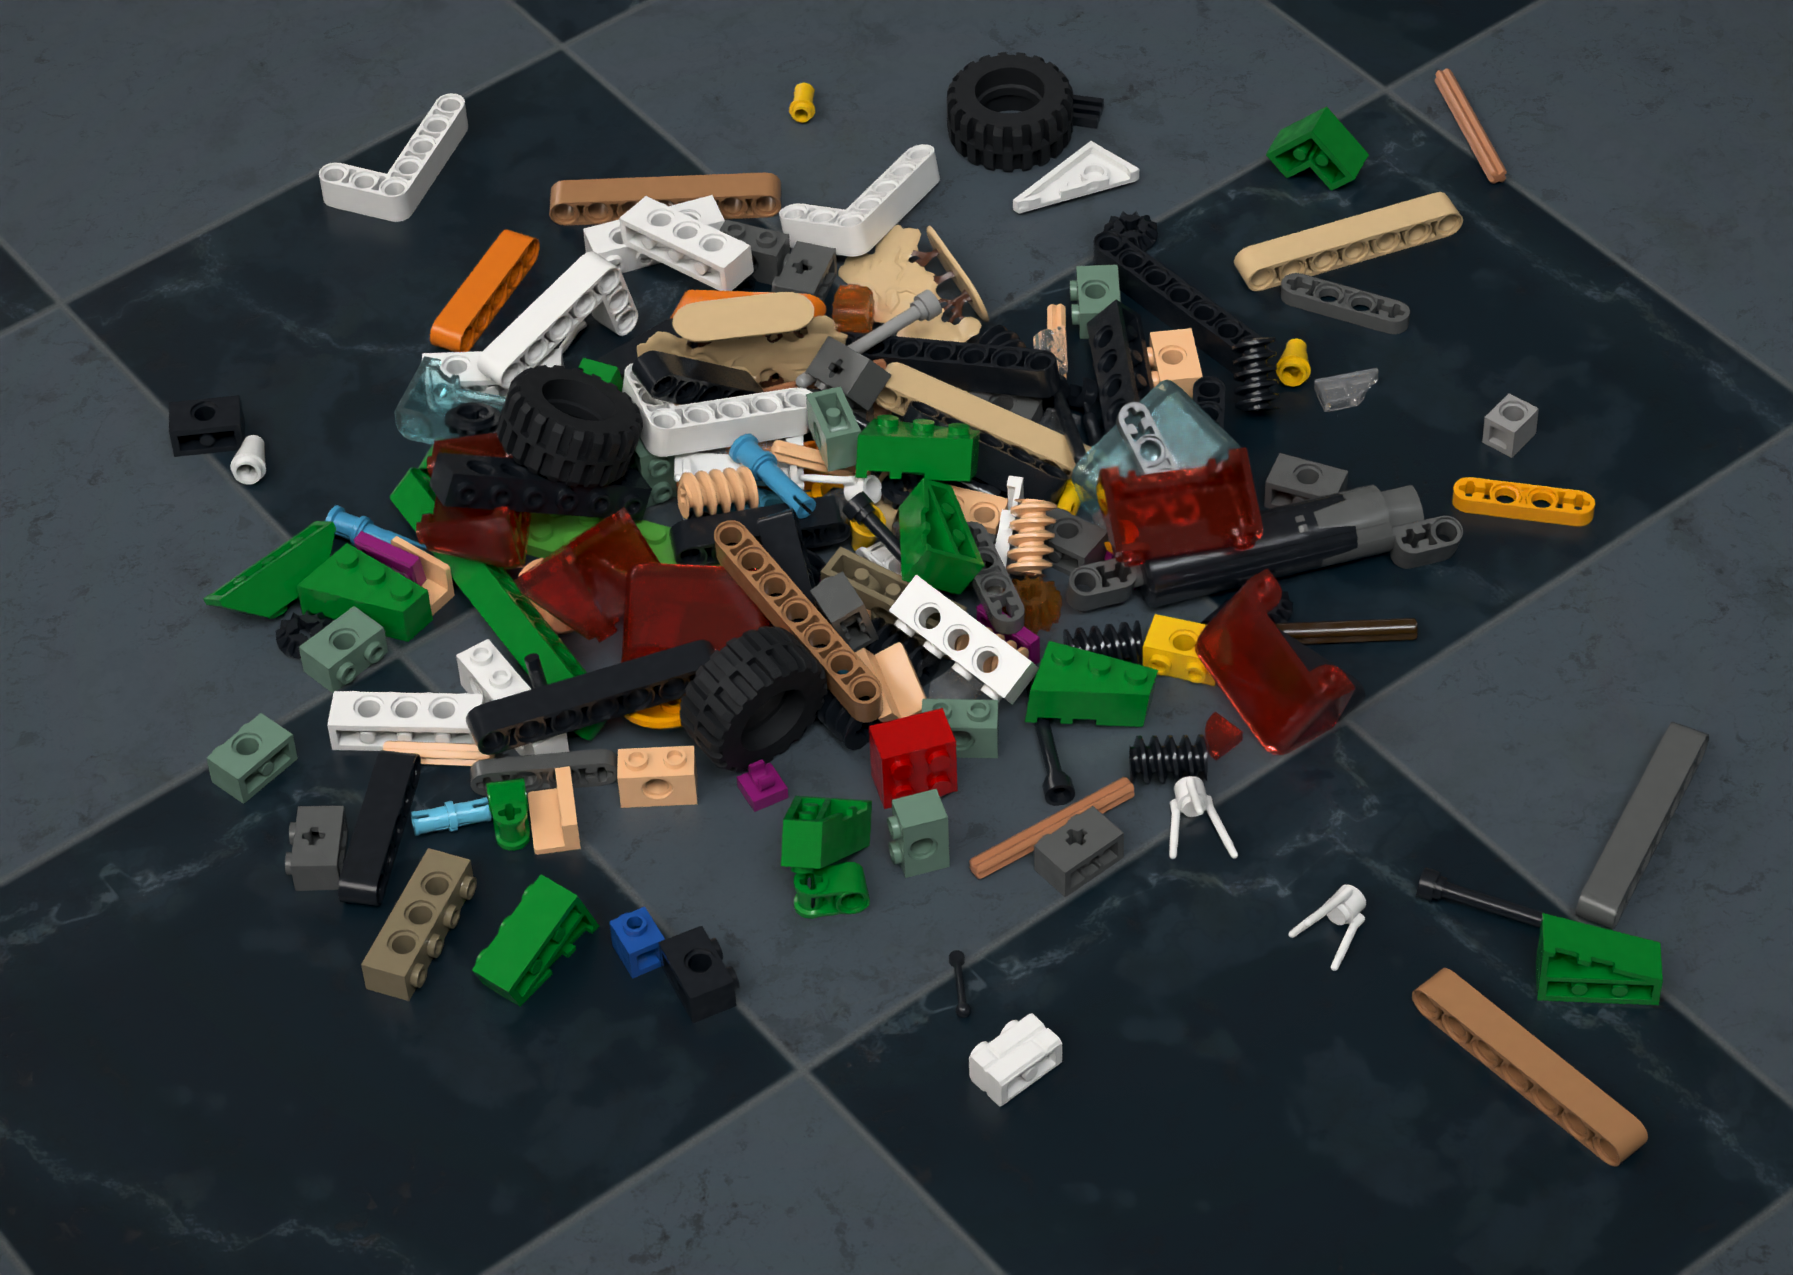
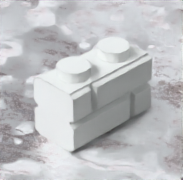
M1032 1013L1020 1021L1012 1020L1005 1025L1001 1034L989 1043L986 1041L981 1042L973 1049L969 1057V1077L983 1092L986 1091L987 1095L998 1106H1003L1062 1063L1061 1039L1049 1028H1045L1044 1023Z

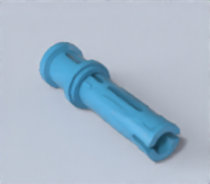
M750 433L744 434L734 441L729 450V456L734 462L742 463L748 467L755 481H763L789 508L795 510L798 518L802 519L810 515L801 506L802 504H805L812 512L816 507L815 500L807 495L777 466L775 455L770 451H764L759 446V441L754 435Z
M339 505L334 506L330 510L325 520L334 523L336 527L334 537L337 535L350 540L353 546H355V537L360 531H363L391 544V540L395 536H398L430 555L432 553L425 544L374 525L371 518L363 515L359 518L349 514Z

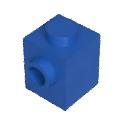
M646 907L624 913L618 918L609 921L612 946L632 979L661 967L658 942L665 940Z

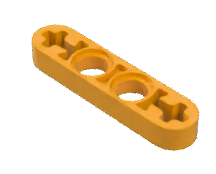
M1474 477L1461 478L1453 486L1452 503L1456 509L1465 513L1568 526L1587 525L1594 517L1595 499L1589 493L1580 490ZM1499 496H1509L1515 501L1501 503L1496 498ZM1544 500L1551 505L1546 508H1539L1533 505V502ZM1580 507L1582 508V510H1576L1574 508Z

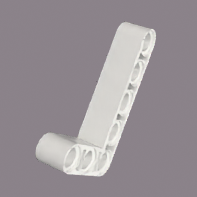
M453 93L440 96L387 174L342 163H329L323 166L319 171V178L324 203L333 208L393 222L408 219L414 213L468 130L464 98Z
M921 144L909 148L846 210L799 203L782 208L779 212L783 233L789 234L790 248H794L796 242L800 241L836 248V255L855 257L869 252L940 181L934 147Z
M593 251L586 252L484 349L477 362L478 370L504 389H509L514 377L530 367L534 368L590 313H592L595 320L620 336L627 335L638 321V311L621 270Z
M633 363L629 364L624 372L622 393L626 392L631 397L632 403H636L643 420L640 438L645 448L655 456L667 457L731 447L737 438L749 433L754 435L759 442L801 436L810 431L808 427L806 394L812 392L805 388H788L675 406L672 402L651 397L633 374Z

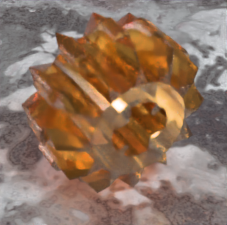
M860 284L840 285L834 294V303H832V317L836 331L857 333L873 331L875 301L873 299V292L868 286H860Z
M1026 574L1022 581L1012 578V582L1025 609L1024 627L1036 635L1039 629L1050 632L1052 624L1059 623L1062 607V596L1060 591L1056 590L1054 581L1044 582L1042 575L1036 579H1030ZM1006 606L1002 607V612L1008 615Z

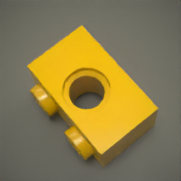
M1155 614L1143 644L1142 666L1157 669V675L1215 686L1226 656L1227 629Z

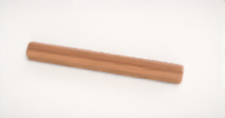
M1447 68L1443 71L1438 70L1435 73V83L1488 180L1493 184L1505 181L1507 171L1454 74Z
M1122 777L971 858L969 860L971 872L977 879H982L1034 851V845L1044 835L1052 834L1064 826L1072 816L1081 814L1092 806L1103 814L1131 799L1135 795L1134 785L1127 777Z

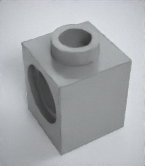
M1508 394L1485 416L1482 443L1512 458L1536 434L1539 408Z

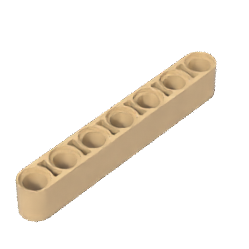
M1436 192L1248 246L1235 256L1234 265L1252 291H1262L1280 286L1282 279L1292 273L1314 276L1448 237L1460 229L1463 217L1445 193Z
M892 362L885 368L891 374V377L875 402L904 417L911 401L925 403L1062 470L1068 475L1069 479L1077 478L1084 481L1087 485L1088 496L1096 493L1110 467L1108 458L1102 452L1085 444L1083 445L1088 461L1085 465H1077L1073 460L1065 435L907 365Z

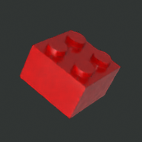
M943 708L869 726L871 776L884 809L892 808L893 799L937 789L939 796L958 791L956 740Z

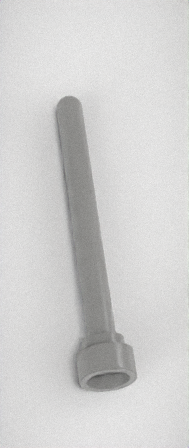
M928 289L914 297V302L910 304L909 309L851 343L848 347L862 354L916 320L930 321L942 313L937 297ZM805 371L796 378L795 382L797 387L807 388L815 383L817 379Z

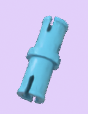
M483 797L453 804V801L444 802V806L412 811L411 821L413 828H415L414 834L418 836L445 829L453 832L458 831L460 826L485 821L489 822L491 821V812L489 805H487L488 799Z

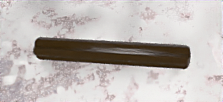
M1415 618L1273 623L1274 626L1302 644L1415 640L1418 635V626Z

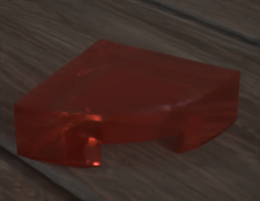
M1217 712L1210 716L1205 727V741L1209 754L1217 761L1243 741V731Z

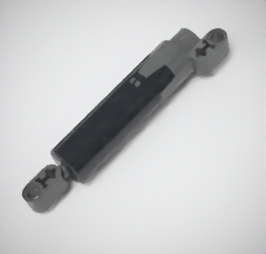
M1372 484L1138 539L1132 547L1131 557L1133 562L1127 558L1118 557L1075 568L1070 574L1065 595L1068 604L1073 609L1087 611L1124 602L1131 597L1134 588L1138 587L1142 599L1149 607L1155 608L1390 552L1393 563L1398 567L1411 569L1450 559L1455 554L1462 539L1463 527L1456 518L1451 516H1439L1424 520L1420 498L1413 485L1381 492ZM1437 535H1445L1451 541H1442L1437 537ZM1084 584L1090 587L1092 591L1082 592L1076 586Z

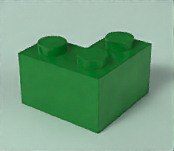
M1327 106L1280 130L1266 153V156L1286 178L1310 167L1331 191L1354 180L1369 155Z

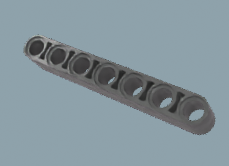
M1675 722L1670 723L1581 892L1576 907V916L1613 930L1615 929L1703 759L1709 741V734Z

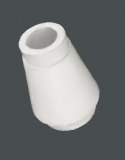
M256 435L247 436L231 461L230 468L233 476L240 483L254 484L266 473L265 443L261 437Z

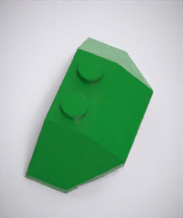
M330 521L313 522L303 531L229 582L204 597V602L209 606L250 616L273 619L282 615L288 609L286 605L295 599H299L297 585L330 558L336 531L334 523Z

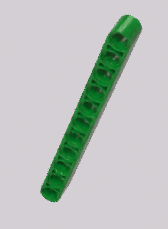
M409 468L390 494L391 501L434 556L450 566L452 579L525 672L529 675L524 658L529 654L536 653L539 655L547 684L587 673L455 507L443 506L429 486L431 477L417 468ZM607 721L574 730V732L580 737L592 741Z

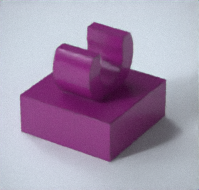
M763 759L749 764V772L737 776V787L754 812L789 798L787 786L771 763L765 765Z

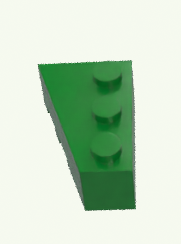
M879 415L877 419L874 418L858 435L855 478H867V471L890 472V479H901L902 473L924 475V478L929 480L971 481L977 473L980 431L970 430V426L963 423H951L948 427L936 426L934 421L928 419H915L913 423L899 421L897 416Z
M923 478L899 506L902 580L911 582L915 575H917L938 591L960 595L985 565L952 486Z
M348 543L297 585L302 615L307 610L313 615L323 612L325 617L336 620L355 606L384 627L386 637L409 642L433 621L427 589Z
M1049 641L1030 690L1025 722L1037 723V718H1060V724H1072L1073 719L1095 720L1096 725L1143 727L1152 702L1158 670Z
M795 796L783 819L781 866L791 867L790 871L794 873H813L814 868L821 869L870 846L872 800Z
M541 874L534 884L526 888L522 901L512 915L503 920L499 933L489 947L480 952L472 971L483 985L521 1007L552 975V970L548 968L561 955L569 958L576 951V946L573 943L585 931L593 934L599 927V924L578 895Z
M1542 913L1536 958L1537 1000L1659 1005L1663 983L1661 942Z

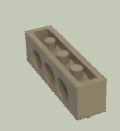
M840 546L820 571L821 581L843 571L866 609L871 610V620L881 617L884 618L885 625L888 623L894 625L898 618L889 609L910 582L903 581L901 575ZM951 600L953 603H955L957 606H959L961 609L967 612V607ZM933 613L927 618V629H933L939 624L941 619L940 613ZM895 625V627H896V632L899 631V630L902 631L901 629H899V628ZM917 632L912 637L918 640L919 646L924 645L927 641ZM944 654L943 658L948 660V657Z
M430 848L427 849L361 964L366 989L410 1001L416 988L423 986L433 958H438L441 954L444 938L449 929L456 927L463 904L466 899L470 900L475 893L477 879L473 877L470 859Z

